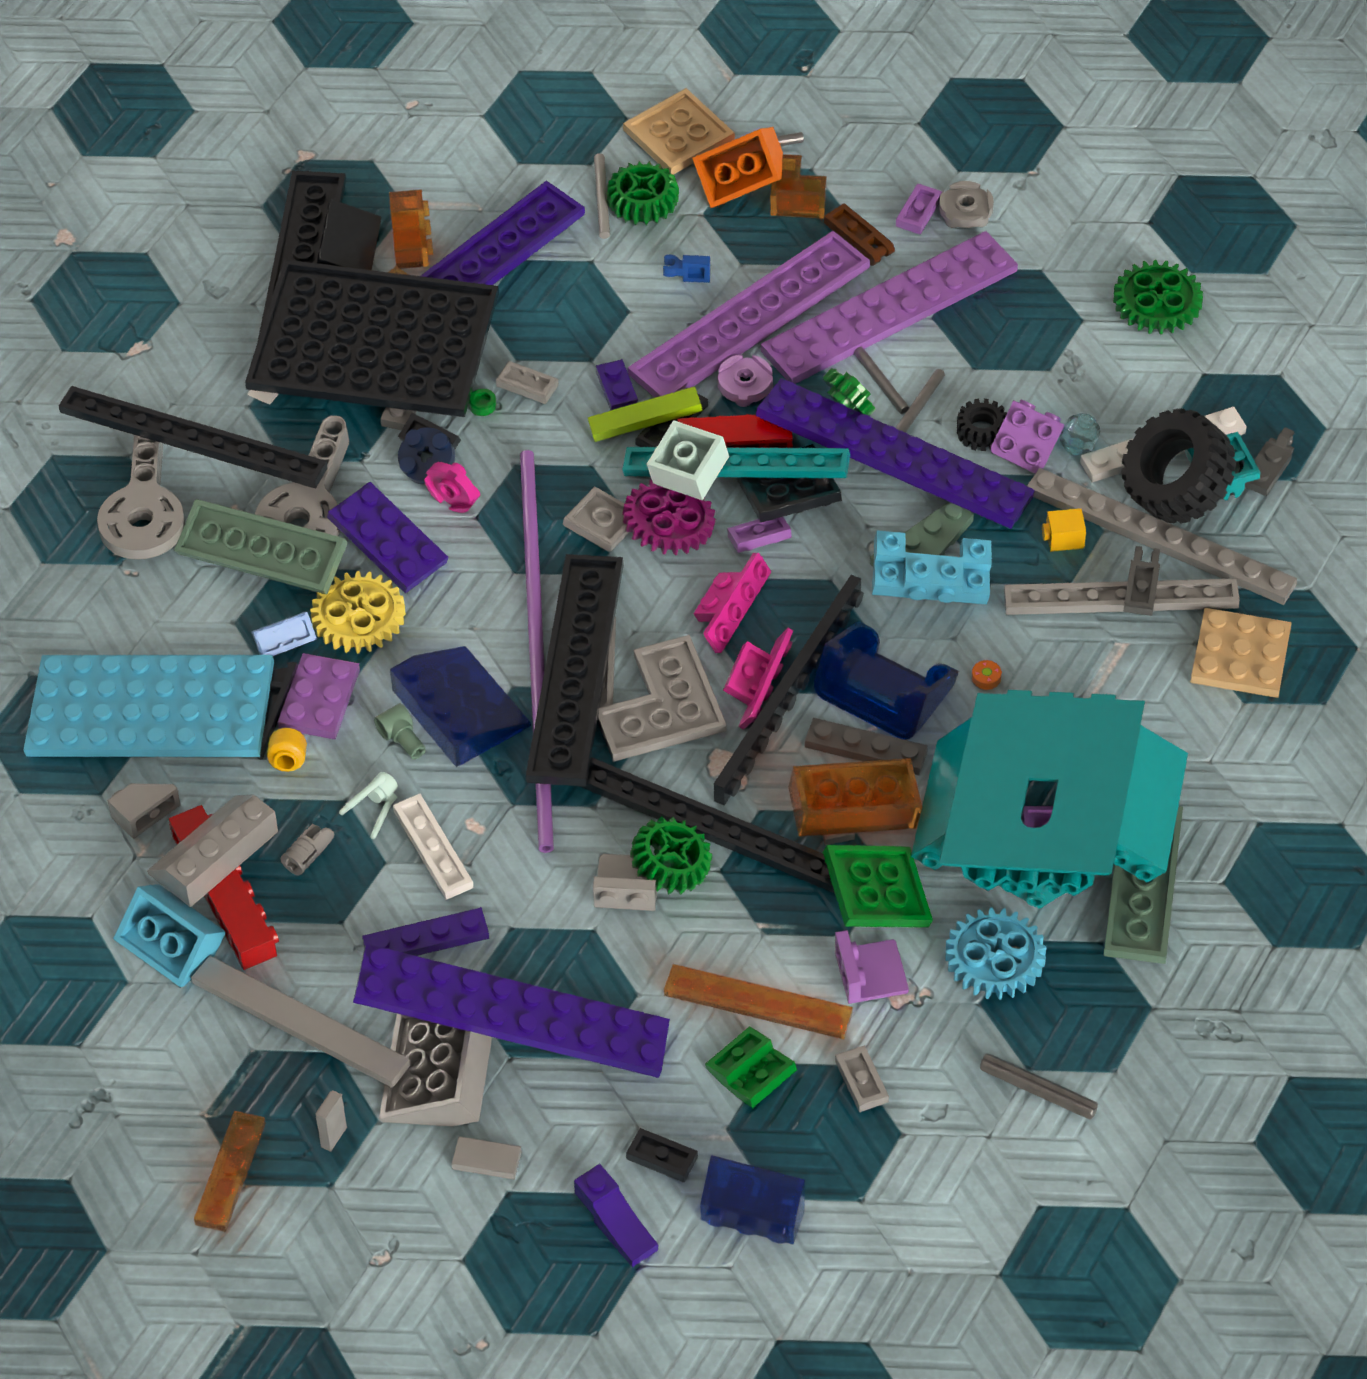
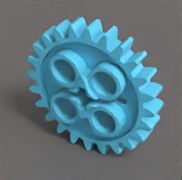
M990 907L989 915H984L980 909L977 910V918L967 914L965 923L957 921L956 930H950L949 939L946 940L945 961H948V971L954 972V981L963 979V989L973 986V995L975 996L981 990L985 991L986 999H989L993 992L996 993L999 1000L1002 999L1003 992H1007L1013 998L1016 988L1025 993L1026 983L1031 986L1035 985L1036 977L1042 976V968L1045 967L1046 946L1043 945L1044 937L1043 935H1037L1038 927L1036 925L1028 927L1029 918L1027 917L1021 921L1017 920L1018 912L1016 911L1010 917L1006 916V908L1001 910L1000 915L995 914L993 907Z

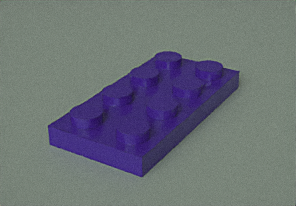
M368 482L328 511L327 518L405 594L444 566L448 561V556L371 482Z

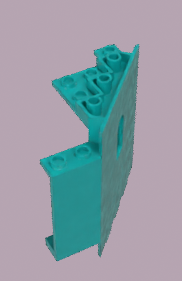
M1008 690L1007 694L977 693L972 717L937 741L911 857L934 870L942 865L961 867L964 878L975 883L978 887L990 891L994 887L1000 886L1005 891L1016 895L1038 909L1065 893L1076 896L1093 885L1095 875H1110L1113 865L1123 868L1138 879L1148 883L1167 871L1188 753L1141 725L1145 701L1118 700L1114 694H1091V698H1074V693L1049 692V696H1032V691ZM1029 781L1058 782L1049 822L1039 828H1031L1024 825L1021 817Z

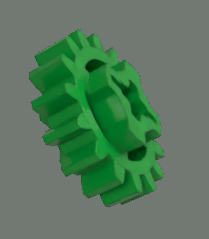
M833 368L823 376V380L831 388L827 393L837 403L868 416L876 410L867 399L871 393L854 376L847 372L842 375Z

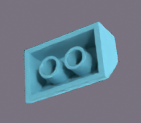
M155 884L137 887L113 939L176 985L184 987L209 956H215L226 931L192 907L186 905L161 885Z

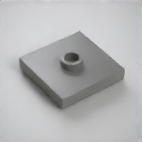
M595 486L563 520L565 527L608 552H611L629 533L626 532L627 524H623L624 515H622L624 503Z

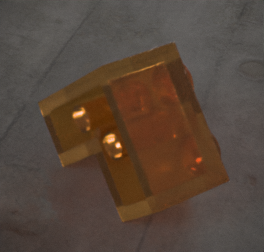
M783 154L782 179L773 182L771 185V215L824 219L827 176L802 175V155Z
M422 189L389 192L396 269L429 266L428 255H433L432 239H426V235H431L430 219H424V217L430 216L428 200L422 199Z

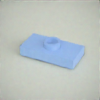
M306 611L252 631L259 655L274 656L317 640L308 612Z

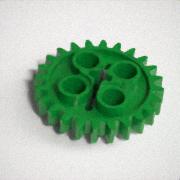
M1154 260L1153 265L1149 266L1146 261H1143L1141 268L1133 264L1132 271L1125 269L1124 276H1119L1117 284L1114 286L1113 303L1116 304L1115 311L1121 312V319L1128 318L1129 326L1137 323L1138 331L1147 327L1148 334H1151L1154 329H1158L1160 335L1163 334L1164 329L1174 333L1175 326L1184 330L1185 323L1192 325L1193 318H1198L1199 310H1202L1203 291L1200 290L1201 283L1195 282L1196 275L1188 276L1187 268L1179 271V264L1177 263L1173 267H1168V261H1165L1163 265H1159L1157 260Z

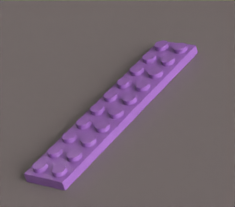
M832 231L629 366L628 375L655 398L694 387L719 370L720 365L725 360L735 355H741L869 269L870 260Z
M984 231L761 343V352L787 381L796 384L853 355L858 347L862 346L865 349L1017 272L1018 263L987 231Z

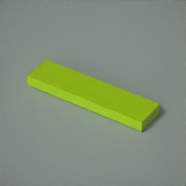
M694 386L587 418L594 442L703 410Z

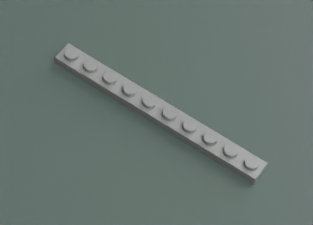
M1042 468L1038 469L1027 485L1035 490L1033 497L1062 510L1081 508L1083 517L1087 521L1152 549H1160L1161 553L1219 578H1237L1238 586L1284 605L1296 587L1297 578Z

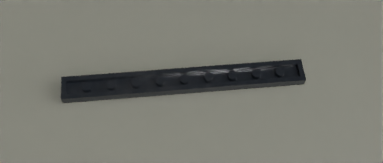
M74 386L69 388L59 404L60 413L315 489L328 469L327 461Z
M850 575L713 784L714 802L725 806L730 796L734 797L737 794L743 776L751 773L758 753L762 754L765 751L771 733L779 730L786 710H792L796 702V695L800 689L804 690L807 687L813 669L817 670L820 667L824 652L827 648L831 649L837 638V632L840 628H845L850 619V612L854 607L858 608L864 595L861 591V578Z
M591 757L587 785L579 787L656 819L662 816L668 822L674 816L677 823L686 820V826L690 828L696 826V833L705 834L704 838L710 842L835 893L823 853Z

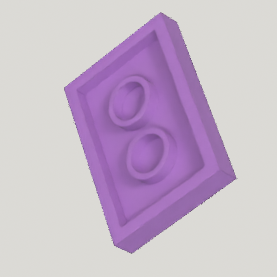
M303 653L281 711L278 728H293L302 734L336 740L360 672L359 663Z

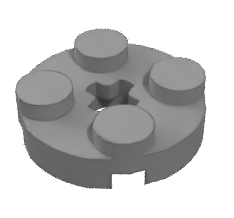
M956 182L950 185V189L945 193L944 191L941 193L939 211L948 227H984L988 224V220L993 213V196L988 189L986 192L976 182ZM968 202L969 206H963V203Z

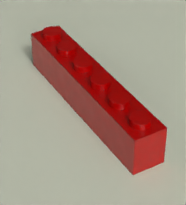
M199 805L168 818L171 835L176 845L213 814L207 815L203 806ZM239 865L204 897L219 926L226 931L225 937L242 969L246 970L276 957L275 944L279 943V938L272 925L268 927L264 920H267L265 911L261 903L255 904L252 899L255 897L253 889L248 880L243 882L240 876L242 875V870Z

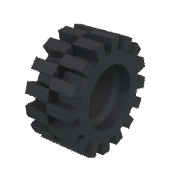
M979 398L974 399V404L970 401L966 402V407L962 406L957 416L958 439L963 441V445L966 447L971 444L972 450L976 451L977 447H981V451H986V447L989 446L991 451L994 439L1007 415V412H1004L1005 408L1002 405L998 407V402L996 401L989 404V399L984 398V403H980ZM983 421L988 422L993 426L988 428H978L972 424L975 422Z

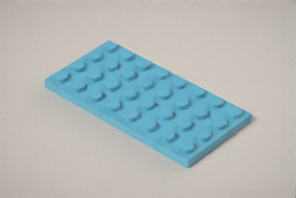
M42 655L23 749L26 757H260L274 666L273 656Z

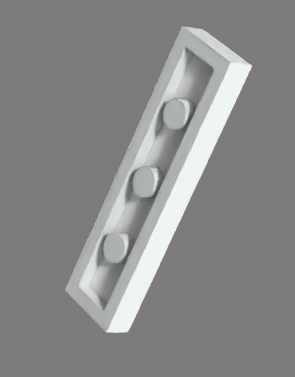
M417 794L394 804L395 815L445 899L447 900L472 889L473 881L422 795Z

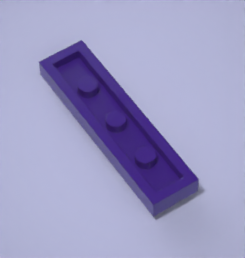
M482 907L362 935L364 948L366 944L414 956L489 939V931Z

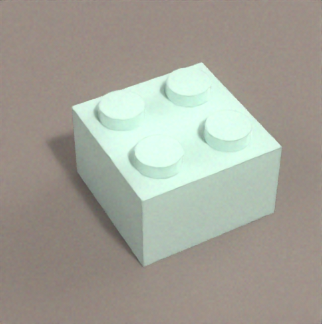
M673 420L647 462V467L653 484L703 500L729 458V454L722 436Z

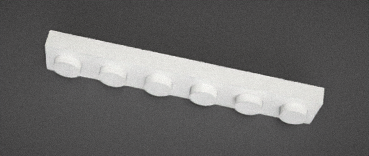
M1235 407L1205 416L1226 435L1234 432H1239L1240 435L1246 433V425ZM1129 440L1081 455L1080 463L1092 483L1121 474V469L1125 468L1122 464L1123 454H1127L1128 449L1126 446ZM1185 450L1178 453L1177 455L1185 453Z

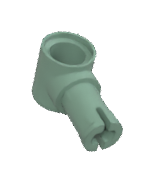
M399 703L374 718L375 726L380 735L385 740L392 738L394 742H399L411 759H417L425 753L426 747L414 734L412 717L403 704Z

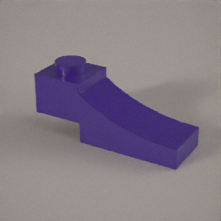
M600 1163L574 1180L576 1196L592 1213L594 1223L632 1268L658 1251V1243L633 1212L619 1190V1185Z

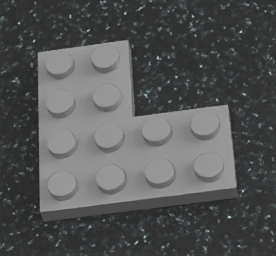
M690 635L634 649V658L649 695L599 708L597 720L613 762L726 731L725 719Z

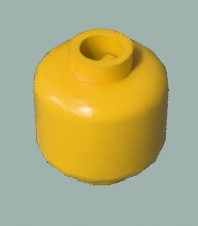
M281 728L274 731L269 738L267 758L272 767L285 772L295 771L300 768L305 762L307 742L305 736L293 728Z

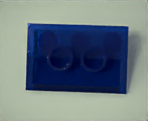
M711 1155L700 1203L701 1220L714 1227L725 1226L736 1229L744 1235L755 1234L766 1237L775 1243L794 1245L805 1212V1180Z

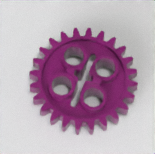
M649 480L648 487L640 483L638 490L632 489L631 496L627 495L622 512V515H624L623 524H627L626 532H633L632 539L637 540L641 538L642 547L650 544L652 545V552L657 548H661L664 555L668 549L672 550L674 555L678 554V549H682L686 554L689 553L690 547L698 550L699 544L705 545L707 538H711L716 519L714 518L715 510L711 509L712 502L704 501L705 497L703 500H699L653 484L652 480Z

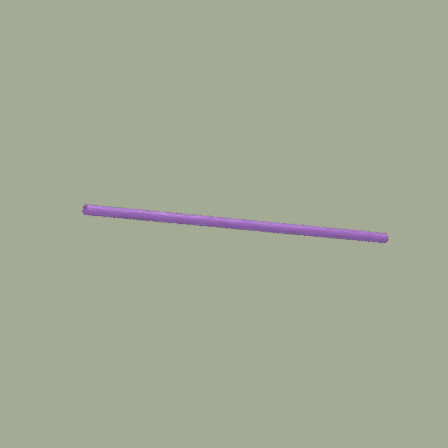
M525 450L520 453L534 732L545 663L534 453L530 450ZM536 784L538 846L540 852L549 853L554 849L551 784Z

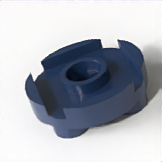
M427 427L410 430L398 451L399 467L413 482L425 485L424 479L428 476L426 472L434 463L444 462L452 465L455 462V449L450 439L438 429ZM429 450L433 456L432 458H427L426 462H423L420 456L423 452Z

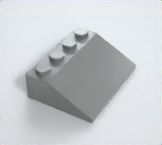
M397 1014L391 1050L409 1058L411 1066L393 1088L386 1084L384 1085L379 1120L389 1123L449 1127L479 1121L492 1037Z

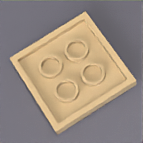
M687 88L623 123V131L658 164H661V167L664 169L669 168L670 173L673 175L694 163L693 157L735 140V132Z
M1204 608L1190 683L1278 698L1292 622Z

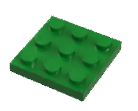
M827 845L825 847L823 855L845 927L929 928L933 918L914 858L911 857L912 851L909 846Z

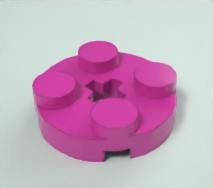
M436 462L426 472L428 476L424 480L430 494L440 504L444 500L451 504L449 509L454 512H467L480 497V491L466 476L464 467L454 462L450 465L444 462Z

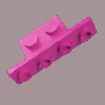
M753 553L741 572L718 573L693 613L699 622H710L703 635L715 653L723 652L771 574L770 568L760 553Z
M789 627L776 639L770 654L748 641L742 646L723 691L747 705L738 726L743 730L751 722L754 723L763 709L761 708L762 702L768 699L773 690V686L770 684L772 679L779 675L783 664L780 663L781 658L787 655L793 644L790 641L793 630Z

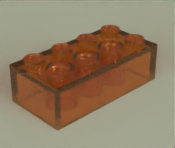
M911 758L793 766L788 789L799 837L916 829L923 807Z

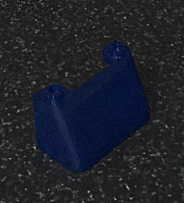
M857 621L825 643L814 680L815 692L821 699L897 738L910 739L921 730L953 688L959 671L946 664L939 663L929 668L926 677L878 654L880 645L879 635L872 627Z

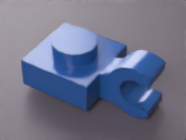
M669 254L664 256V265L666 266H663V276H683V282L710 283V256L683 255V261L675 255Z

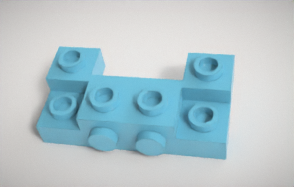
M877 530L874 538L872 595L905 597L913 600H939L943 603L962 602L987 605L990 597V568L992 565L991 540L963 538L960 545V557L906 552L905 533Z

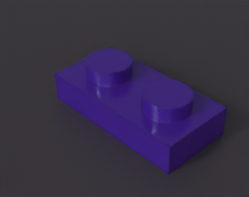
M623 359L596 365V374L610 411L638 403V398Z

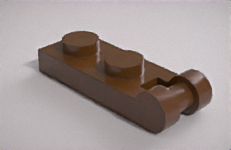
M845 203L824 216V224L868 258L871 266L880 262L881 257H887L895 252L893 243Z

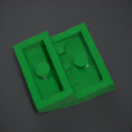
M750 1026L705 1063L706 1069L724 1087L751 1108L755 1107L797 1071L795 1061L774 1049L771 1039Z

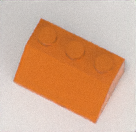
M774 127L760 128L692 158L710 208H715L782 179L783 151Z

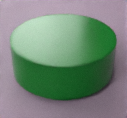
M477 389L471 393L469 409L473 414L487 416L495 411L497 406L496 396L491 390Z

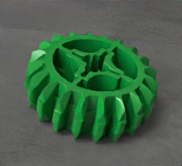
M639 161L637 165L628 163L627 168L619 167L618 173H612L611 180L608 181L607 200L611 211L615 212L617 218L623 217L625 223L633 220L635 225L638 222H644L647 226L649 221L658 223L659 218L667 219L668 213L674 212V208L679 201V186L675 175L670 173L669 168L662 169L661 164L653 166L650 161L647 164H641Z
M662 816L657 822L651 819L646 826H642L638 830L637 836H634L631 843L630 858L633 859L632 868L638 869L637 877H645L646 880H656V891L665 888L668 895L674 889L680 895L686 889L691 892L695 889L696 885H700L710 871V863L712 861V853L709 852L710 843L704 842L705 834L696 833V826L691 828L686 826V820L677 823L674 816L668 822ZM650 845L655 849V856L651 852ZM687 855L691 859L692 866L688 863L689 858L687 857Z

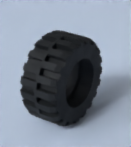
M1184 408L1173 409V413L1169 410L1161 412L1159 417H1151L1146 421L1147 424L1143 428L1139 427L1134 432L1136 436L1133 440H1129L1126 446L1128 449L1127 454H1123L1122 464L1125 468L1121 469V475L1125 481L1124 487L1126 492L1151 515L1167 523H1176L1177 521L1179 523L1190 522L1192 517L1198 519L1205 516V511H1212L1217 506L1216 502L1220 498L1224 499L1227 494L1226 488L1228 485L1231 486L1234 478L1231 473L1236 469V460L1232 458L1235 457V451L1227 435L1197 411L1191 409L1186 411ZM1194 448L1193 459L1187 471L1174 482L1163 485L1164 473L1169 462L1183 450Z

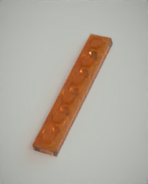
M676 964L672 965L664 987V996L840 1039H845L853 1014V1007Z

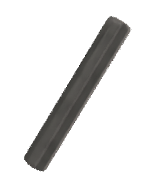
M990 1053L985 1054L981 1061L980 1069L990 1075L1087 1119H1092L1096 1114L1098 1103Z

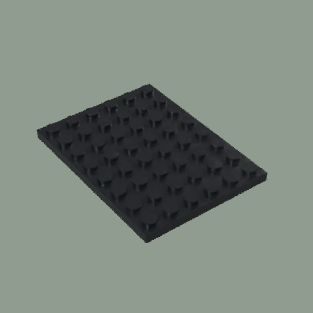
M284 260L245 380L246 390L465 417L499 295V288L494 285Z

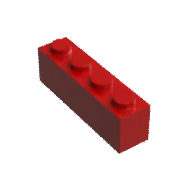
M746 414L677 419V422L722 436L726 448H792L791 431L761 419L756 415Z

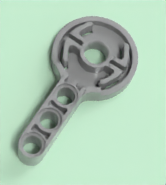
M329 416L323 420L309 453V456L327 461L328 469L317 488H311L295 482L281 485L264 496L256 508L255 515L285 523L302 518L308 521L303 526L304 528L339 536L340 530L327 518L328 511L338 505L330 491L349 445L347 426L342 417Z
M134 435L131 480L126 487L114 492L104 501L98 512L97 523L101 540L111 552L128 559H148L159 556L176 545L184 528L185 519L183 507L179 499L171 491L160 486L163 443ZM139 520L150 521L148 525L143 527L133 526Z

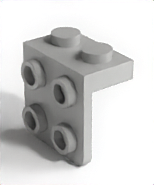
M602 854L599 857L597 877L594 876L593 882L594 907L655 911L657 899L656 880H646L645 877H637L638 869L632 868L633 859L630 858V855Z

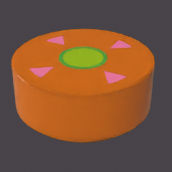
M990 660L979 661L972 669L974 685L984 690L994 689L1001 682V668L997 663Z

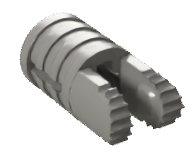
M312 824L281 856L280 859L284 867L292 874L301 875L330 844L335 835L332 829L325 827L320 830L319 826Z

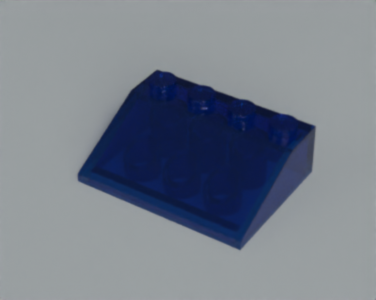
M466 646L414 655L390 669L392 691L456 768L531 726V722Z

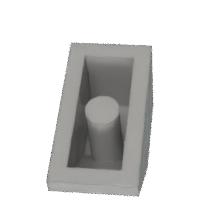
M131 783L124 789L115 792L107 800L111 818L133 839L180 806L178 790L174 784Z

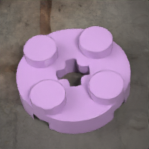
M735 355L720 365L717 377L718 388L723 396L736 402L740 407H747L751 403L763 399L773 389L772 368L761 357L752 355L751 359L743 358V355ZM740 377H743V378H745V379L748 378V377H750V380H749V381H741V380H740Z

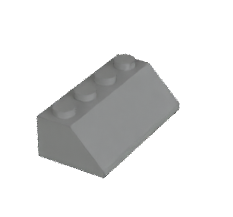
M254 794L235 795L150 867L147 872L186 905L192 907L278 833L275 811Z

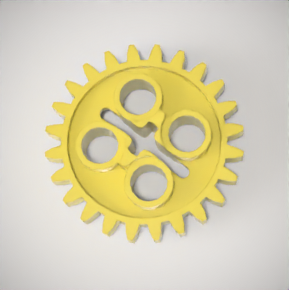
M357 571L353 578L348 573H345V579L342 581L335 576L334 585L330 586L328 594L317 592V599H312L313 608L310 609L313 629H316L317 637H323L324 644L333 642L334 650L343 645L345 653H348L351 647H355L357 654L360 653L361 647H366L369 652H372L373 644L382 648V640L393 641L392 633L399 634V625H404L406 612L403 595H400L398 587L393 588L391 580L383 583L382 575L372 579L371 572H368L365 577H361L360 572Z

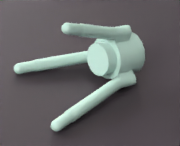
M378 773L367 787L346 803L339 811V814L344 815L366 796L375 803L384 801L385 804L370 835L371 839H375L391 805L397 799V796L393 793L398 787L397 782L388 773Z

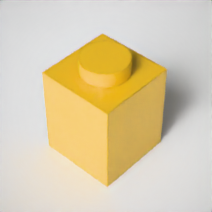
M1081 508L1047 511L1046 523L1042 524V536L1044 541L1048 540L1050 552L1085 548L1086 526Z

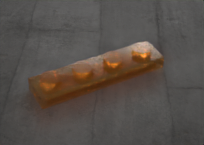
M239 1111L233 1112L194 1217L196 1226L226 1232L266 1124L265 1117Z

